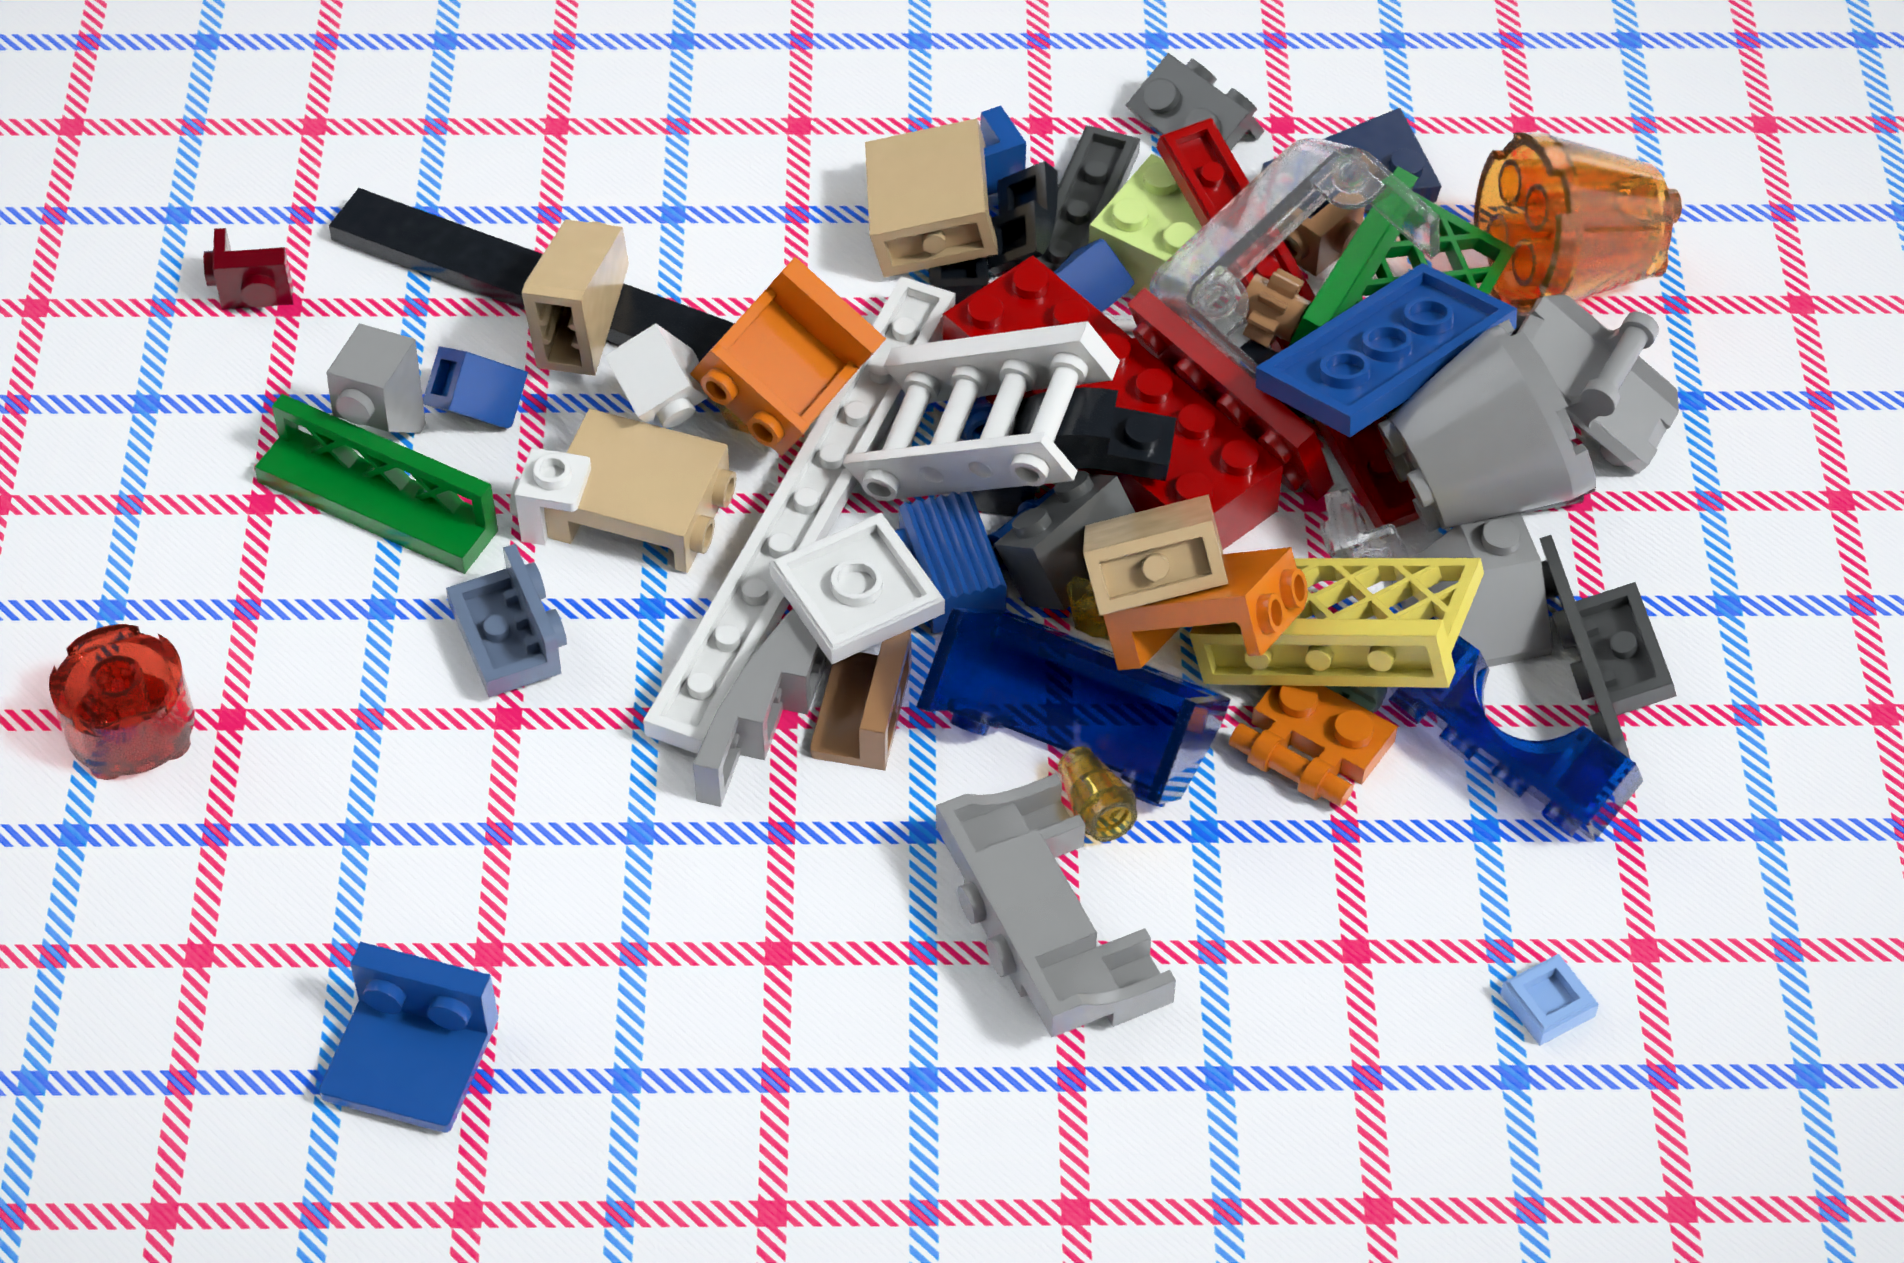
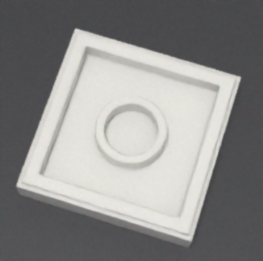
M882 512L770 561V576L831 664L945 614V599Z

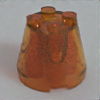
M1513 133V139L1507 143L1503 150H1492L1483 166L1475 197L1474 226L1515 248L1513 255L1490 294L1517 308V312H1530L1537 299L1543 296L1567 295L1573 300L1578 301L1648 278L1662 277L1668 267V250L1673 224L1679 220L1682 212L1680 193L1675 188H1668L1660 171L1648 162L1547 133ZM1487 257L1489 266H1492L1494 261Z

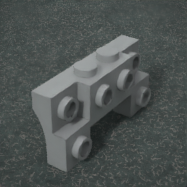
M1057 773L1012 790L995 794H964L936 805V828L964 878V884L957 888L963 912L971 924L980 922L988 936L986 947L995 971L1000 977L1009 975L1021 998L1029 996L1051 1038L1107 1016L1110 1024L1114 1027L1174 1003L1176 979L1171 970L1160 973L1151 958V937L1146 928L1096 947L1097 931L1055 857L1084 847L1085 823L1080 814L1070 817L1061 801L1062 782Z

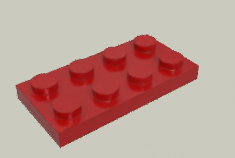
M1145 287L1127 303L1137 325L1132 331L1137 341L1283 464L1281 483L1293 492L1301 487L1318 501L1335 485L1314 429L1278 399L1257 389L1256 381Z

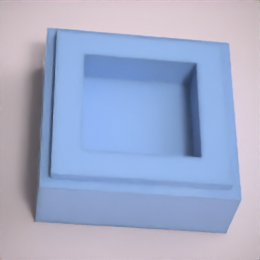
M1560 954L1503 982L1500 993L1539 1046L1594 1018L1599 1006L1598 1002Z

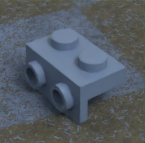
M516 544L503 547L506 569L446 588L448 604L488 697L562 674L558 648L567 645V638L561 618L556 609L545 611L541 599L546 598V591L539 569L535 562L524 564Z

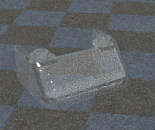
M1303 138L1286 148L1157 269L1150 282V292L1256 381V367L1258 364L1229 338L1245 321L1249 311L1248 293L1240 280L1323 202L1328 200L1334 206L1347 210L1359 209L1370 204L1430 260L1440 252L1439 215L1369 152L1319 138Z

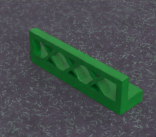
M281 394L272 405L279 438L254 467L258 483L463 574L469 570L497 534L498 525L490 483L287 395ZM298 425L306 428L312 435L299 430ZM353 449L357 450L363 457L359 456ZM405 472L410 473L415 480L411 479ZM458 495L472 500V505L462 501Z

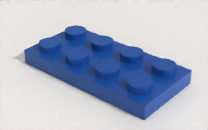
M1421 263L1256 367V388L1332 429L1351 437L1407 401L1421 386L1484 331L1508 319L1515 330L1517 308Z

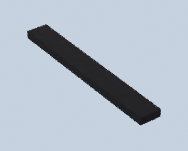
M359 187L329 224L331 240L525 310L522 297L524 284L543 255L534 250ZM623 283L606 340L622 345L656 323L693 349L700 362L735 323Z

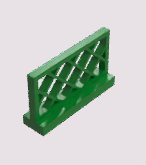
M1397 166L1302 317L1288 347L1363 300L1362 296H1370L1399 278L1400 276H1393L1386 258L1408 256L1412 268H1415L1421 263L1428 265L1423 254L1445 252L1453 270L1443 271V273L1478 289L1476 284L1482 283L1478 290L1489 295L1513 255L1515 248L1413 192L1412 189L1418 177ZM1411 215L1434 227L1438 237L1416 239L1408 221ZM1473 249L1490 258L1494 263L1489 267L1469 269L1461 250Z

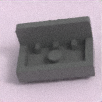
M1169 52L1125 105L1132 114L1160 135L1212 118L1230 150L1235 147L1246 132L1256 140L1264 133V129L1253 117L1258 108L1248 98L1234 88H1231L1227 94H1224L1213 85L1217 78L1206 67L1193 58L1185 65Z

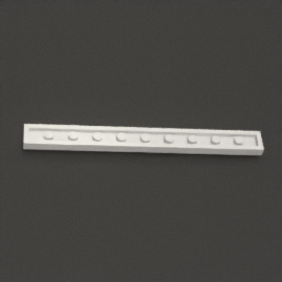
M903 276L899 278L872 325L886 340L822 411L643 720L645 736L698 754L718 708L749 659L777 627L790 604L770 576V561L828 536L858 483L857 479L842 464L846 454L876 451L905 397L902 387L884 368L891 348L937 342L943 332V313L955 306V293Z

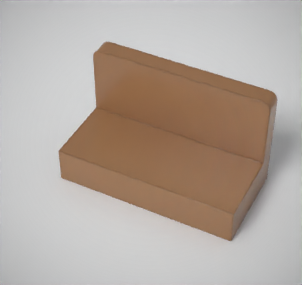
M911 630L883 641L879 655L859 652L832 664L810 745L812 758L886 770L912 668Z

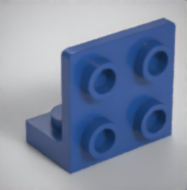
M360 941L350 963L359 1001L319 1087L321 1099L325 1102L443 1133L450 1132L499 1019L491 975Z

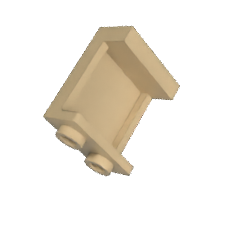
M978 118L865 142L869 235L884 278L998 254L997 237L988 206L984 147L986 145Z
M589 408L566 453L589 457L591 472L576 511L569 512L544 507L548 538L571 544L580 525H585L670 548L674 552L675 570L688 573L697 553L705 554L708 551L714 534V517L719 507H728L735 491L736 473L729 469L728 444Z
M1209 494L1085 525L1083 554L1099 616L1228 584L1221 555L1223 554V549Z

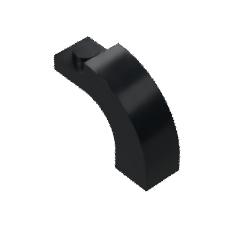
M1090 387L1075 388L1054 444L1076 469H1100L1166 481L1177 418L1116 407L1118 390ZM1046 392L1022 400L1008 436L1029 434L1031 432ZM1039 486L972 491V495L978 511L1014 517L1017 515L1018 507L1025 500H1034Z

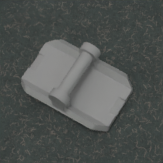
M1550 295L1538 298L1517 333L1523 331L1532 342L1568 405L1565 410L1569 418L1600 443V451L1606 461L1614 466L1626 465L1639 474L1651 463L1663 435L1671 427L1679 413L1677 389L1639 356L1642 349L1649 348L1654 343L1659 334L1658 323L1646 313L1631 312L1625 317L1618 329L1609 330L1567 295Z

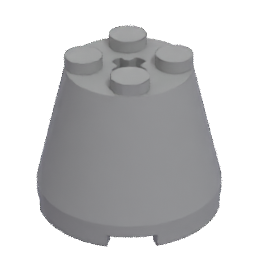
M1509 319L1484 331L1421 386L1407 401L1400 404L1386 416V420L1377 424L1387 446L1384 453L1388 463L1400 483L1408 480L1416 496L1412 500L1413 505L1429 533L1440 527L1447 529L1462 524L1569 501L1596 487L1595 472L1587 448L1583 443L1574 447L1571 441L1576 438V434L1565 410L1568 405L1557 383L1527 335L1521 331L1512 336L1514 328Z

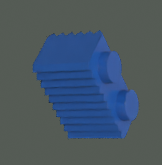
M953 491L948 496L940 494L936 499L928 497L923 502L916 499L912 504L904 502L899 506V529L895 530V532L945 599V614L928 621L931 633L935 634L1006 617L1007 586L971 491L960 492L959 494Z

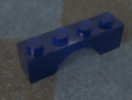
M1458 636L1451 653L1456 672L1449 688L1389 687L1393 694L1388 701L1400 713L1416 724H1419L1426 717L1443 730L1438 738L1450 750L1466 761H1469L1474 754L1479 756L1493 767L1489 776L1499 786L1518 799L1525 792L1545 805L1540 812L1541 815L1569 837H1573L1577 830H1579L1595 842L1644 781L1637 764L1584 725L1564 736L1541 741L1520 739L1497 728L1487 718L1484 707V689L1490 669L1480 650L1460 636Z

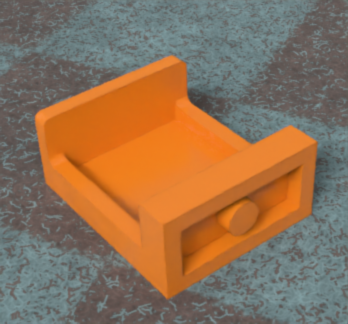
M795 256L691 371L690 375L701 384L703 391L711 400L720 405H725L745 423L751 435L758 442L771 447L782 457L808 430L811 423L857 370L875 353L886 338Z
M1292 547L1221 554L1228 584L1103 615L1117 669L1142 668L1181 627L1237 623L1241 628L1247 655L1249 657L1263 655L1305 609L1308 596L1307 582L1302 570L1296 567Z

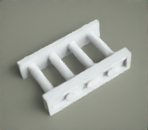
M1088 321L891 348L884 368L902 387L905 397L882 450L846 454L842 464L857 479L863 490L876 501H892L900 498L950 494L953 491L960 493L1019 486H1041L1049 483L1074 481L1077 470L1054 444L1056 435L1075 387L1081 384L1112 381L1120 360ZM1048 388L1031 432L1029 434L1008 436L1025 392ZM997 395L980 439L959 441L976 398ZM948 401L931 444L910 447L927 405L933 402Z

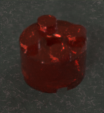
M129 624L107 625L81 635L66 648L68 656L57 670L54 665L49 677L50 696L67 746L73 756L88 767L91 774L98 779L111 780L122 775H133L152 770L169 760L182 757L191 745L190 735L194 726L195 710L180 656L169 639L157 633L159 639L141 633L139 626Z

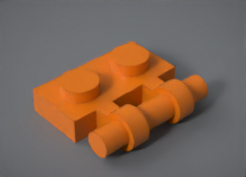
M1272 685L1253 708L1251 724L1264 731L1259 733L1240 723L1234 729L1229 739V745L1248 755L1247 762L1266 773L1273 769L1298 783L1297 791L1313 800L1323 797L1337 806L1343 807L1348 801L1354 785L1337 775L1341 773L1362 785L1395 742L1398 726L1325 686ZM1291 745L1313 757L1312 761L1288 749V746Z

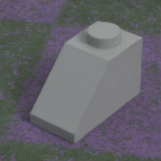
M359 323L326 372L332 415L353 424H363L387 432L421 433L426 425L416 339Z

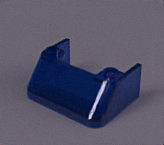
M952 608L916 707L927 712L949 711L953 713L950 721L951 724L982 736H987L990 727L1008 728L1121 773L1120 778L1131 784L1128 795L1151 805L1165 807V804L1168 802L1182 799L1223 723L1231 699L1216 691L1147 664L1139 669L1118 670L1113 651L1008 611L984 608Z

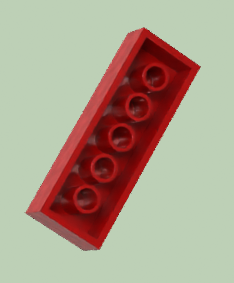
M1032 255L943 313V341L1086 321L1090 323L1120 362L1112 381L1081 384L1075 388L1090 387L1118 390L1116 407L1177 418L1166 481L1100 469H1076L1077 471H1086L1090 474L1117 476L1135 513L1209 494L1219 538L1224 550L1278 511L1283 464L1035 256ZM1048 388L1025 392L1023 399L1046 392ZM997 395L985 397L990 403L994 404Z

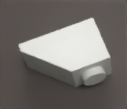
M656 323L604 355L637 417L648 424L659 427L663 426L664 428L677 426L695 413V405L708 398L701 384L690 375L691 371L699 363L693 349Z

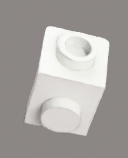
M531 447L521 478L515 480L510 496L511 515L518 516L521 542L546 545L548 534L544 507L574 512L578 509L591 472L589 457Z

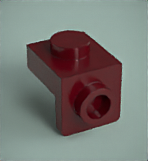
M214 228L213 250L204 251L203 266L206 285L217 286L222 310L293 305V282L285 247L232 251L227 228Z

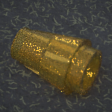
M1080 746L1066 752L1059 760L1058 771L1062 776L1074 816L1080 814L1085 823V834L1091 835L1093 839L1101 842L1112 841L1126 834L1133 827L1138 816L1135 793L1094 755L1090 748Z

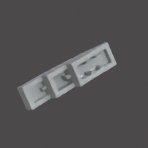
M794 609L781 620L749 659L718 708L693 763L696 802L722 807L740 755L765 760L782 711L788 710L808 715L828 658Z

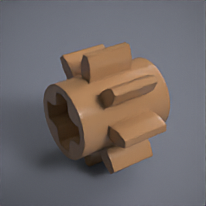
M1278 268L1277 272L1272 273L1270 279L1256 274L1245 290L1235 313L1248 322L1242 335L1266 348H1269L1270 344L1275 342L1277 336L1290 343L1302 317L1311 305V301L1298 294L1304 281Z

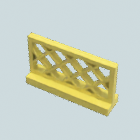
M1294 558L1296 567L1301 569L1305 575L1307 588L1321 581L1337 582L1313 594L1308 591L1305 609L1263 655L1250 657L1247 655L1241 628L1234 622L1193 626L1189 633L1204 684L1449 688L1456 672L1451 653L1484 575L1481 558ZM1381 581H1397L1374 594L1367 589ZM1442 581H1458V583L1436 594H1433L1428 589ZM1350 596L1358 600V602L1334 614L1328 609V607ZM1412 596L1420 601L1396 614L1389 609ZM1312 615H1314V616L1317 618V619H1306V618H1308V617H1310V616H1312ZM1372 616H1375L1377 619H1368V618H1370V617H1372ZM1434 616H1436V617H1438L1440 620H1429V619L1432 618V617H1434Z

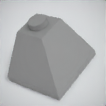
M1520 512L1455 526L1413 557L1481 558L1484 575L1451 653L1456 671L1455 674L1552 655L1553 642L1541 559ZM1442 581L1428 589L1433 594H1436L1458 583V581ZM1412 596L1400 603L1404 610L1420 601ZM1434 616V617L1430 618L1429 620H1440V619H1439L1438 617Z

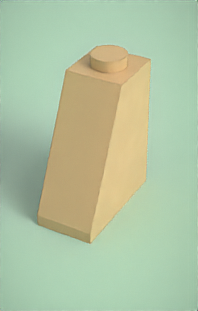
M565 219L526 280L522 290V297L537 368L596 375L629 267L622 226L608 225L599 221L583 222Z

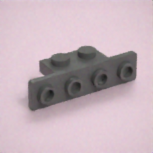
M1552 535L1539 538L1546 559L1541 561L1546 599L1558 596L1563 609L1552 613L1563 649L1576 646L1581 660L1571 663L1570 668L1581 700L1594 697L1599 710L1598 713L1588 716L1599 751L1602 753L1613 749L1620 770L1632 767L1633 765L1617 716L1677 696L1674 683L1637 584L1632 582L1575 601Z

